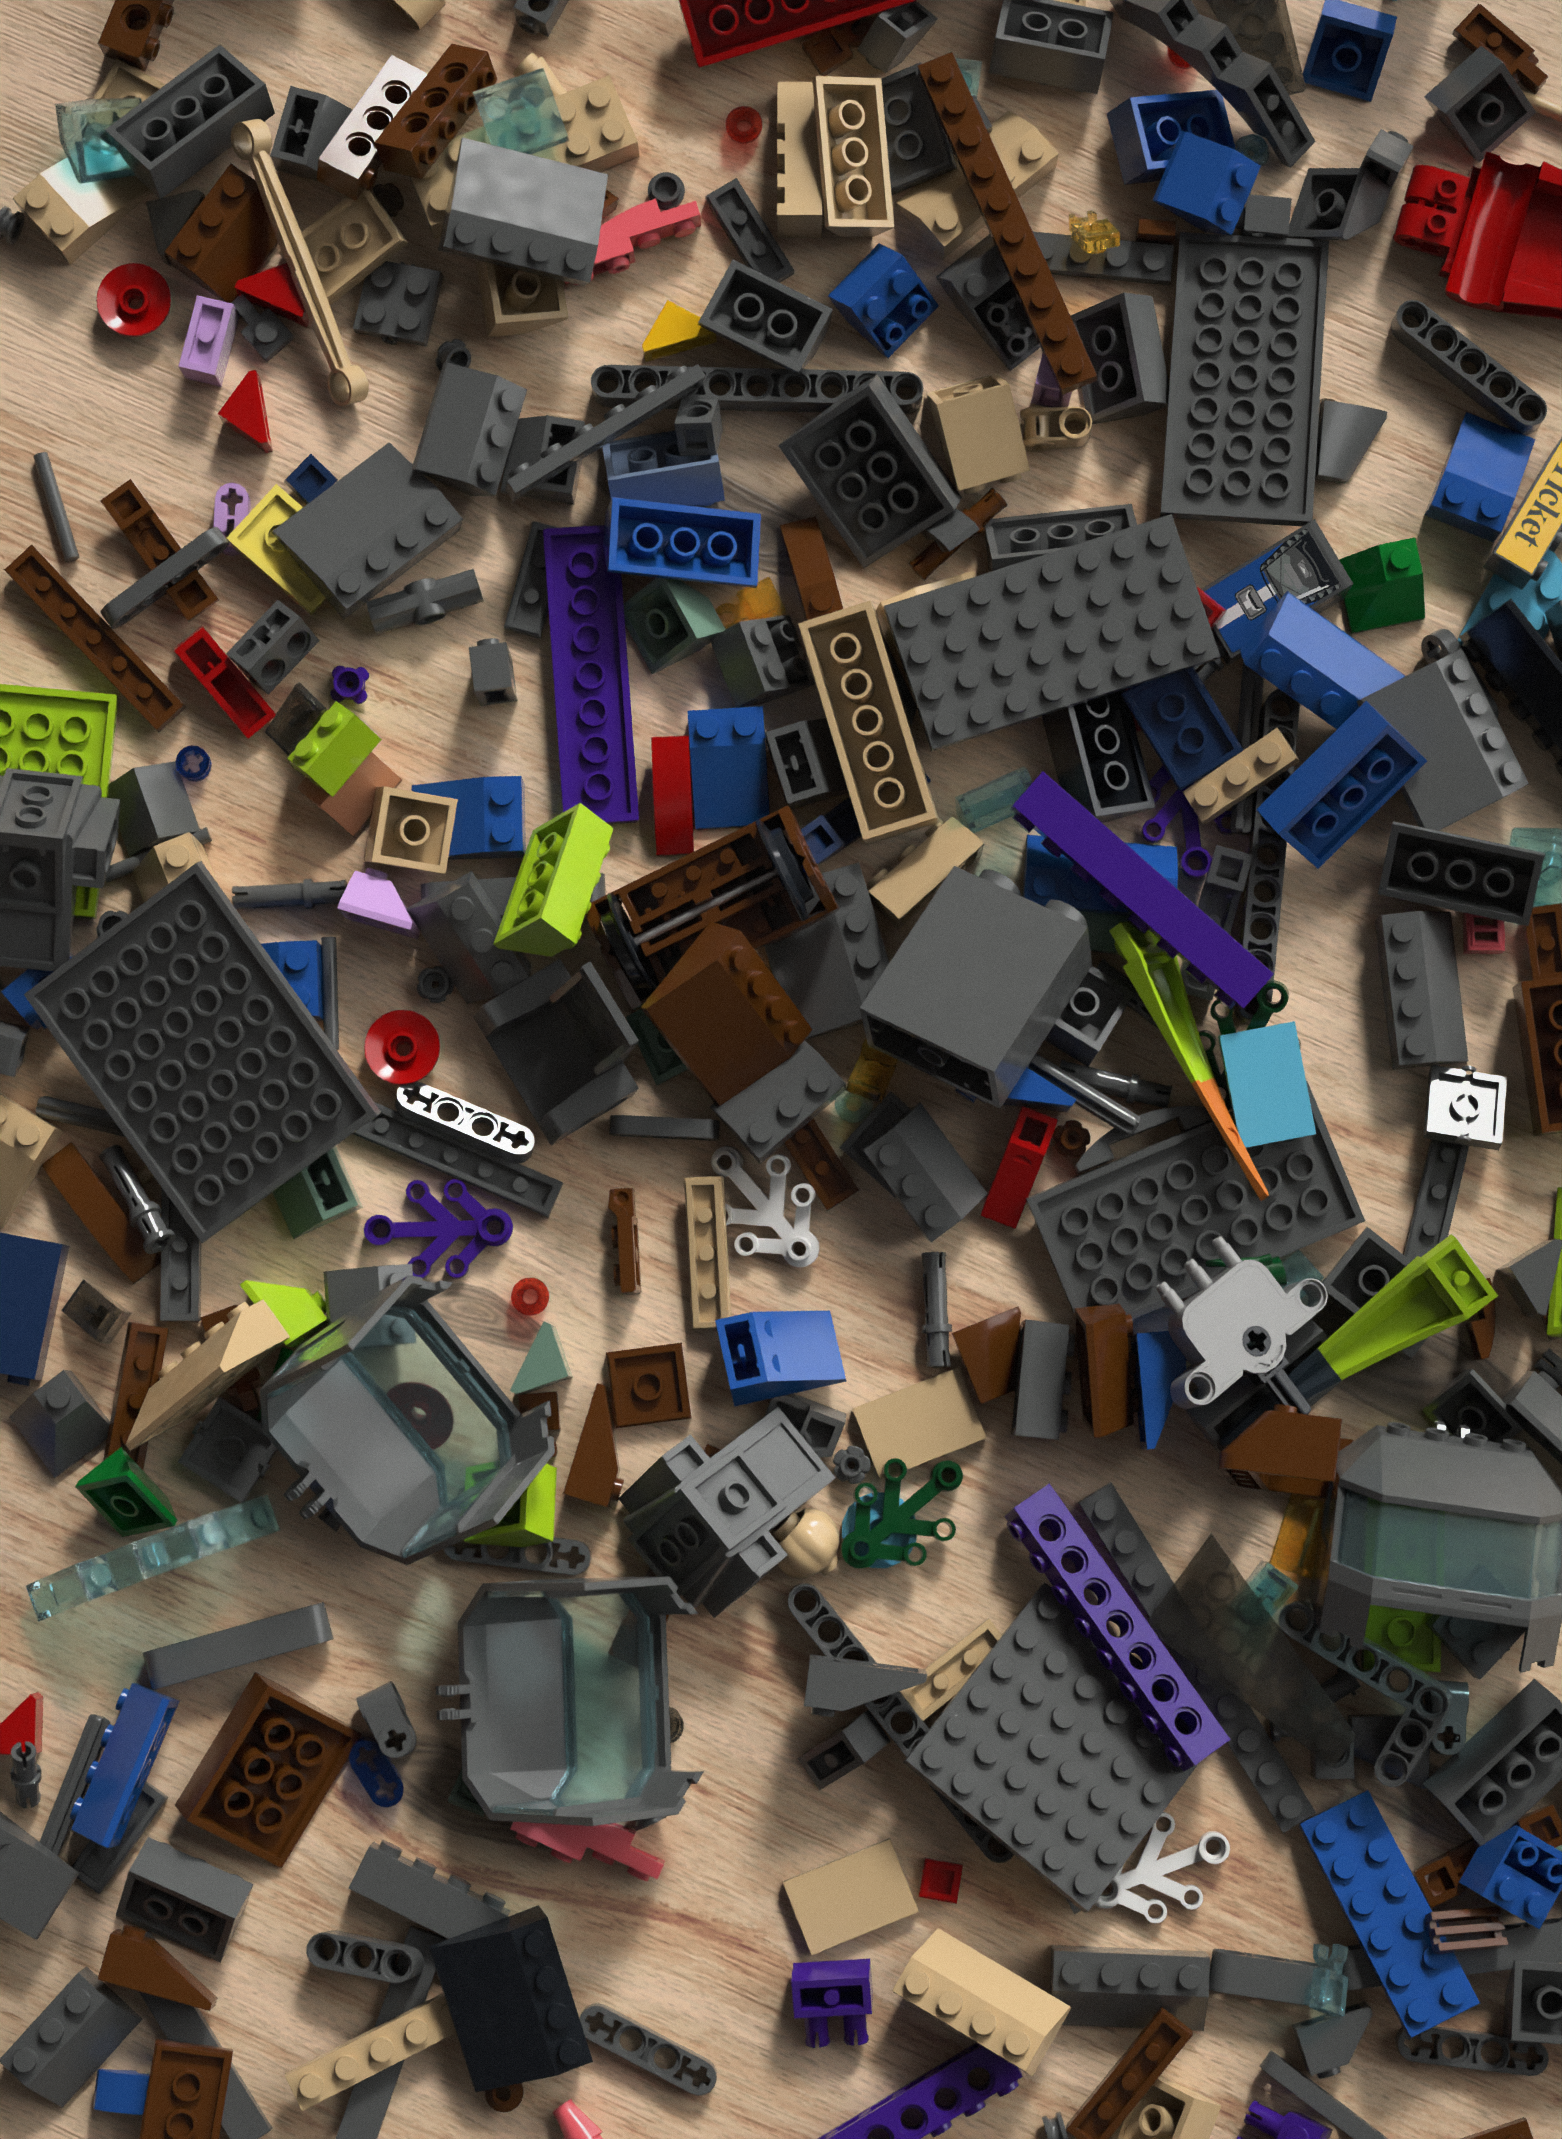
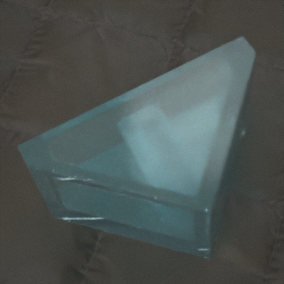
M1261 1560L1230 1601L1227 1609L1258 1631L1297 1590L1299 1585L1269 1562Z

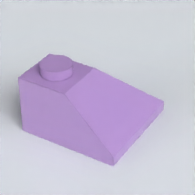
M366 868L365 873L354 871L337 907L342 915L352 921L418 940L420 931L409 915L407 907L392 881L387 880L388 874L372 868Z

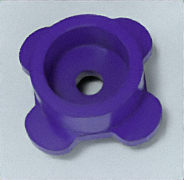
M337 666L333 669L334 688L330 692L331 698L338 703L343 700H353L357 704L364 703L368 697L365 691V682L369 679L368 671L363 667L354 669ZM347 682H353V687L347 688Z

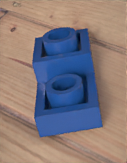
M97 2069L93 2109L143 2115L150 2074H140L136 2070Z

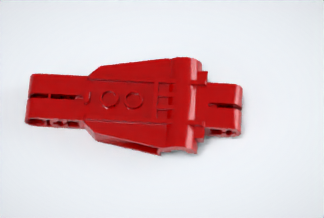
M1487 151L1482 167L1477 168L1473 165L1468 176L1429 165H1416L1413 167L1404 198L1406 204L1402 205L1393 240L1404 247L1443 258L1438 276L1448 278L1445 294L1453 301L1472 308L1492 310L1500 313L1562 319V170L1544 161L1540 167L1527 163L1522 165L1511 164L1502 160L1500 155Z

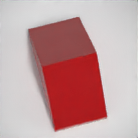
M287 263L237 281L234 288L238 296L243 294L250 303L265 310L269 307L274 314L307 328L310 321Z
M256 370L248 371L218 412V415L223 424L265 453L273 452L262 382Z
M39 1692L30 1694L0 1723V1755H11L12 1747L21 1742L22 1752H26L25 1741L32 1743L36 1747V1754L42 1752L44 1697Z

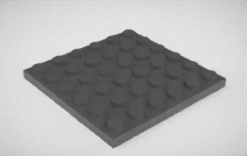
M1044 1582L903 1763L1081 1911L1086 1913L1089 1912L1198 1764L1183 1772L1180 1766L1176 1767L1170 1762L1164 1751L1166 1746L1157 1734L1151 1733L1142 1721L1141 1716L1143 1714L1135 1702H1130L1123 1695L1119 1687V1679L1112 1670H1108L1102 1665L1097 1657V1648L1089 1637H1084L1078 1631L1074 1623V1615L1067 1605L1064 1606L1057 1601L1051 1587ZM1130 1653L1129 1661L1131 1665L1136 1669L1142 1670L1143 1663ZM1152 1685L1154 1698L1164 1702L1165 1693L1163 1689L1157 1685ZM1175 1717L1176 1729L1180 1733L1187 1735L1188 1726L1182 1718Z

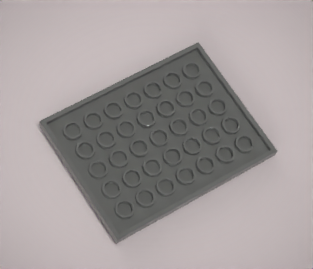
M202 861L195 863L24 994L201 1243L214 1236L382 1113Z

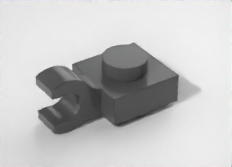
M243 294L231 302L234 304L239 316L248 325L241 331L242 336L266 362L294 339L293 334L269 307L259 314Z

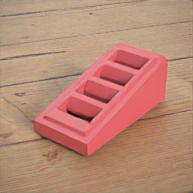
M1463 912V954H1502L1505 951L1504 921L1493 919V925H1474V919L1492 918ZM1475 933H1493V940H1475Z

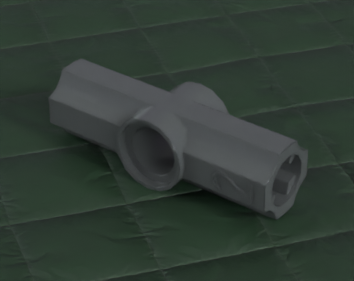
M471 569L438 580L435 578L421 579L406 585L403 591L367 601L366 604L376 634H380L412 623L415 625L433 623L444 618L448 612L478 604L484 600L475 571Z

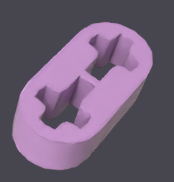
M227 483L216 492L213 527H218L224 536L229 533V523H234L235 529L251 510L250 497L245 488L240 484ZM236 492L238 498L243 501L235 505V516H230V508L223 501L224 499H230L231 493ZM232 546L227 547L222 552L229 556L240 554Z

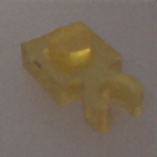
M1087 211V217L1085 218L1076 217L1073 213L1069 214V231L1072 232V239L1084 252L1099 254L1105 252L1107 248L1120 246V232L1107 219L1097 220L1096 212Z
M770 577L759 581L756 588L746 587L736 592L739 603L735 605L723 603L715 609L718 616L724 613H730L734 616V621L724 626L725 629L747 619L776 617L786 613V609Z

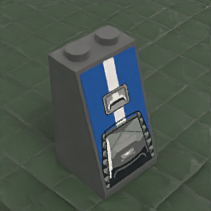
M1315 519L1201 589L1227 610L1212 629L1220 659L1223 658L1227 666L1242 658L1240 649L1286 591L1320 614L1343 601L1351 589L1353 582Z

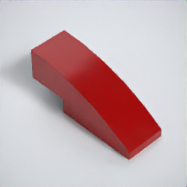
M200 626L173 648L174 652L247 739L277 716L203 626Z
M689 736L651 737L656 855H688L694 852Z

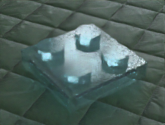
M544 68L473 92L491 145L533 154L569 141Z

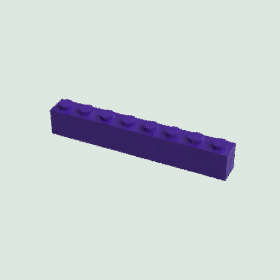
M1042 771L1012 805L1011 810L1016 813L1012 819L1028 833L1032 829L1038 832L1044 838L1041 842L1044 848L1056 858L1063 854L1073 863L1070 870L1085 883H1088L1090 879L1102 889L1098 893L1102 899L1115 909L1120 904L1131 914L1127 920L1143 934L1148 930L1159 939L1156 943L1157 947L1171 959L1178 955L1188 964L1185 971L1201 985L1205 981L1210 983L1217 990L1214 994L1215 998L1231 1010L1234 1006L1239 1010L1244 1009L1274 975L1045 772Z

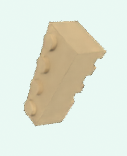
M777 82V238H822V226H825L822 203L813 83Z

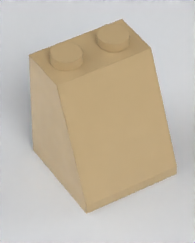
M998 373L926 393L951 481L958 491L964 490L966 494L978 492L986 488L985 483L1000 480V483L1013 482L1022 478L1021 473L1030 471L1010 385Z
M190 832L153 846L133 871V876L144 902L200 861H202L217 882L204 846Z

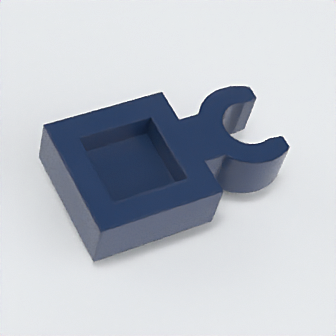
M310 454L284 482L306 504H309L334 485L338 479Z

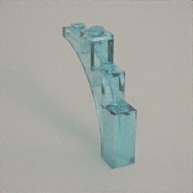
M266 1494L186 1521L158 1534L131 1542L106 1554L74 1564L26 1585L39 1622L182 1566L279 1531L280 1528Z

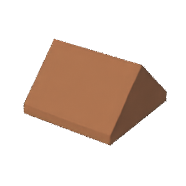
M371 752L333 797L306 777L296 790L354 837L372 816L376 787L396 788L402 779Z

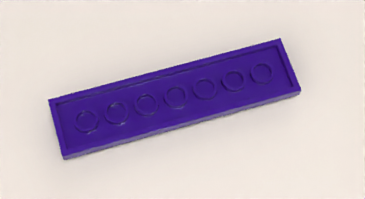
M604 525L543 529L563 812L581 803L607 824L639 822L622 577L620 573L607 572L603 550Z

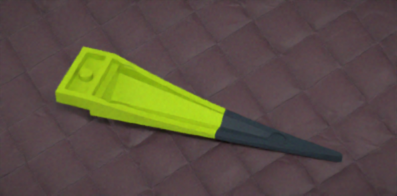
M1451 1234L1422 1257L1417 1256L1294 1369L1288 1377L1306 1400L1390 1355L1469 1319L1498 1297V1295L1459 1241ZM1271 1392L1220 1438L1219 1443L1221 1446L1230 1444L1265 1411H1273L1274 1405L1280 1404Z

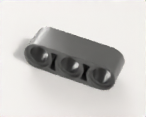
M339 1930L318 1933L307 1944L306 1954L314 1966L391 1983H402L417 1978L424 1967L423 1955L414 1946ZM326 1939L331 1940L335 1946V1954L332 1959L327 1958L322 1951V1946ZM363 1946L367 1947L372 1954V1961L368 1967L364 1966L359 1960V1951ZM399 1954H403L409 1962V1968L405 1974L400 1973L395 1966V1960Z
M1213 1949L1209 1990L1287 2003L1319 2006L1324 1966L1307 1961L1226 1949Z

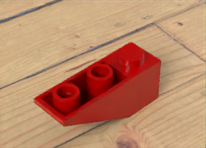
M1024 1106L1021 1107L980 1216L1016 1229L1027 1202L1026 1198L1029 1197L1058 1119Z

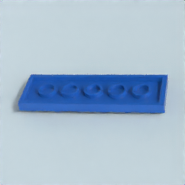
M1369 1790L1300 1823L1299 1828L1408 2038L1411 2039L1480 2004L1455 1954H1433L1425 1915L1432 1912ZM1445 1936L1440 1937L1441 1943L1448 1942Z

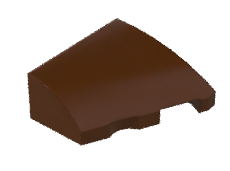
M1019 1306L951 1333L979 1404L1016 1390L1021 1318Z

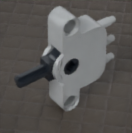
M1222 1236L1216 1237L1212 1241V1245L1227 1266L1210 1279L1204 1269L1194 1259L1188 1260L1184 1267L1198 1287V1290L1185 1301H1182L1174 1289L1170 1288L1166 1282L1163 1281L1156 1286L1162 1301L1171 1311L1168 1321L1169 1334L1191 1364L1171 1384L1170 1395L1173 1402L1183 1409L1203 1406L1212 1402L1239 1378L1249 1377L1255 1386L1265 1384L1281 1405L1297 1407V1413L1308 1415L1311 1411V1406L1282 1368L1289 1363L1284 1356L1287 1346L1286 1336L1296 1332L1326 1305L1328 1295L1324 1284L1317 1279L1307 1278L1282 1289L1262 1263L1255 1260L1242 1261ZM1301 1289L1304 1290L1308 1296L1307 1306H1305L1300 1300ZM1190 1381H1193L1198 1387V1397L1196 1399L1189 1392L1188 1386Z

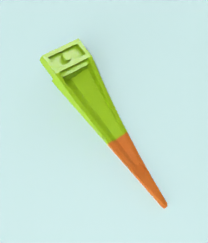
M1120 922L1109 932L1115 940L1114 945L1117 952L1128 962L1123 966L1125 973L1260 1201L1264 1200L1269 1196L1268 1191L1235 1127L1215 1080L1192 1014L1177 956L1171 959L1156 945L1159 939L1149 930L1143 934L1130 922Z

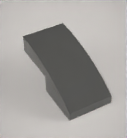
M955 509L921 533L926 540H934L942 552H950L980 529L967 515Z

